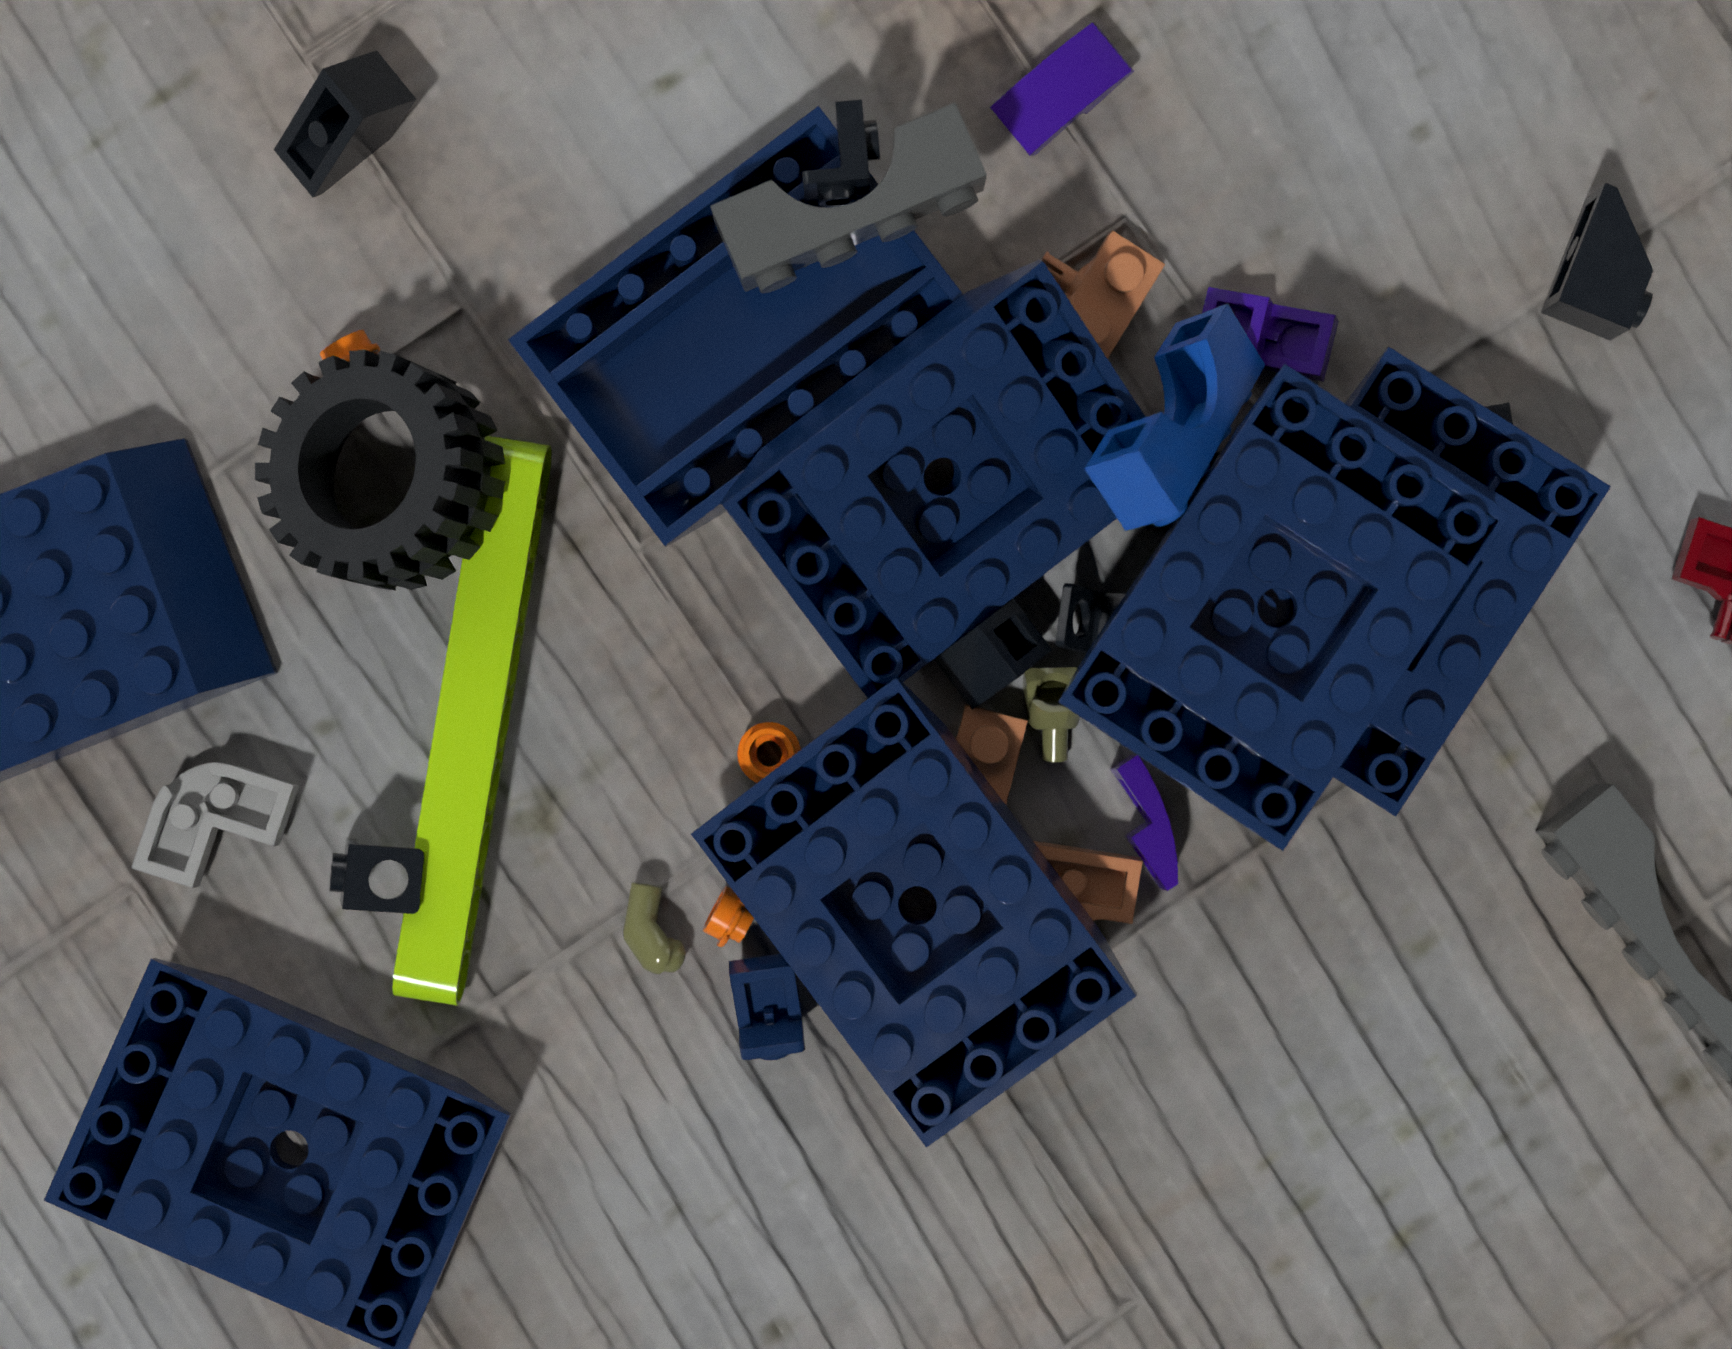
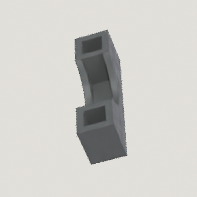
M954 102L894 128L893 157L886 175L873 191L854 203L833 208L810 206L795 200L770 180L710 207L714 222L744 292L758 287L760 292L764 294L792 283L797 278L796 270L819 261L822 268L831 267L846 261L858 252L855 245L876 236H880L882 242H889L903 237L918 227L916 219L940 210L943 217H947L968 209L978 202L976 194L984 191L987 173L957 104Z

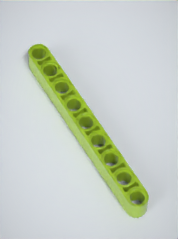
M487 436L485 440L503 447L505 464L491 466V477L505 481L503 499L488 496L484 511L496 515V521L491 532L475 528L470 538L480 548L470 560L462 558L414 847L421 849L424 853L420 904L417 913H403L392 985L394 996L459 1006L467 981L552 460L551 445L495 436Z

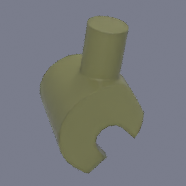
M1078 667L1029 668L1023 673L1024 701L1028 722L1031 727L1042 730V759L1046 762L1057 763L1068 760V729H1073L1078 725L1080 716L1060 704L1058 700Z

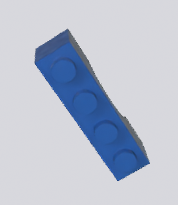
M1228 304L1175 323L1154 356L1163 385L1164 413L1159 412L1108 430L1084 468L1125 531L1151 523L1157 527L1167 525L1178 519L1187 510L1190 496L1200 479L1209 471V463L1221 442L1231 433V425L1242 405L1252 396L1251 390L1265 364Z

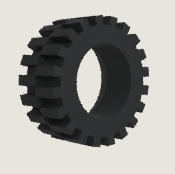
M367 350L349 351L350 362L334 355L319 361L323 377L319 378L303 372L292 381L291 384L300 395L295 401L279 396L270 411L282 418L277 432L263 428L258 445L271 449L269 463L255 462V480L269 484L271 493L257 497L263 515L281 519L269 531L277 543L294 547L289 556L301 565L316 568L317 573L395 591L396 586L410 590L426 587L425 575L443 580L456 572L449 557L454 555L470 560L479 550L480 546L470 538L475 528L491 532L497 516L484 511L488 496L503 499L505 481L491 477V466L505 464L503 447L484 439L498 431L491 416L476 410L475 408L481 402L470 391L457 386L456 381L391 353L381 351L379 356ZM395 411L406 423L414 442L416 461L411 486L402 503L387 518L370 527L355 529L344 519L335 503L334 474L339 454L347 438L361 421L378 413Z

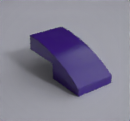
M1092 22L1032 69L990 108L1029 156H1035L1082 113L1088 114L1129 77L1134 70L1099 27Z
M1208 287L1202 313L1228 304L1265 364L1264 370L1278 372L1286 364L1307 379L1324 382L1339 323L1336 315L1273 304L1270 297Z
M1130 755L1110 770L1145 822L1124 836L1138 857H1141L1144 866L1158 887L1169 891L1178 885V861L1169 817L1157 787L1138 755Z

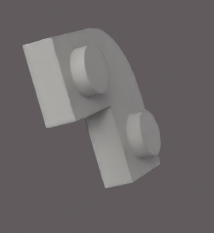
M207 763L188 769L176 777L169 785H164L157 794L131 868L191 888L199 887L218 829L271 846H280L299 785L230 763Z

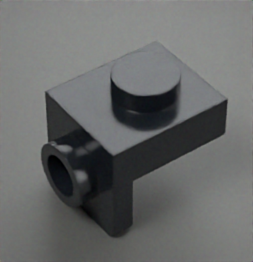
M862 99L835 102L841 168L802 172L805 200L818 199L819 206L840 207L858 201L857 195L869 194L870 177L868 161L880 160L877 120L864 121Z

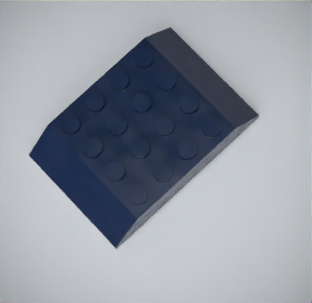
M819 106L508 339L665 547L726 512L720 501L762 447L963 295L914 230L903 237L889 242H882L880 236H876L857 244L855 247L858 252L853 257L837 265L822 268L819 261L796 270V280L778 290L762 294L759 288L756 287L744 292L714 222L710 206L772 180L795 200L810 206L822 207L818 205V199L805 200L802 172L841 168L837 129ZM869 172L870 193L878 186V182ZM857 195V198L860 200L866 195Z
M182 438L107 452L0 494V782L278 673L187 439Z

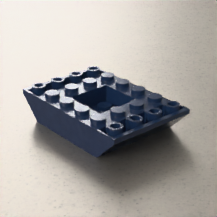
M1037 260L967 291L762 447L720 503L868 699L896 677L902 682L907 680L1117 519L1084 468L1108 430L1145 418L1146 416L1042 260ZM949 458L954 466V475L951 482L941 490H928L924 483L925 469L935 459Z
M1387 347L1345 404L1512 513L1334 775L1335 779L1396 817L1611 486L1394 349ZM1270 589L1258 601V615L1270 627L1282 626L1293 615V600L1282 589Z
M1284 364L1238 425L1188 500L1187 510L1174 521L1091 645L1058 702L1278 849L1284 851L1512 513ZM1273 588L1282 589L1287 592L1294 604V612L1291 619L1279 627L1266 625L1260 619L1257 610L1260 597L1266 591Z
M898 677L691 833L926 1148L1137 996L1134 987L1101 930L947 726ZM915 886L929 890L936 900L937 908L935 914L926 920H915L909 917L903 910L901 903L905 890Z
M152 958L44 1201L380 1349H409L504 1133L511 1113L461 1078L239 981ZM295 1131L306 1139L308 1156L303 1164L291 1165L279 1157L276 1143L282 1132Z

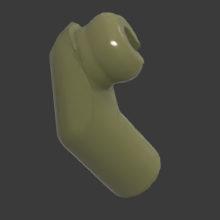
M631 882L623 938L645 970L654 974H661L664 971L669 973L676 972L684 963L685 948L680 940L668 938L657 924L663 887Z

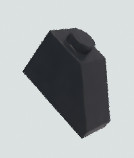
M377 50L325 67L321 70L274 148V151L313 198L322 195L391 139L416 101V97Z
M1604 183L1586 197L1540 312L1609 341L1630 330L1631 327L1637 328L1644 320L1653 298V294L1646 291L1653 268L1617 187Z

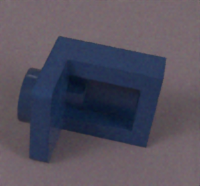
M775 954L729 961V977L739 1028L741 1059L752 1060L760 1058L763 1060H778L789 1054L803 1052L805 1050L804 1026L795 972L783 956Z

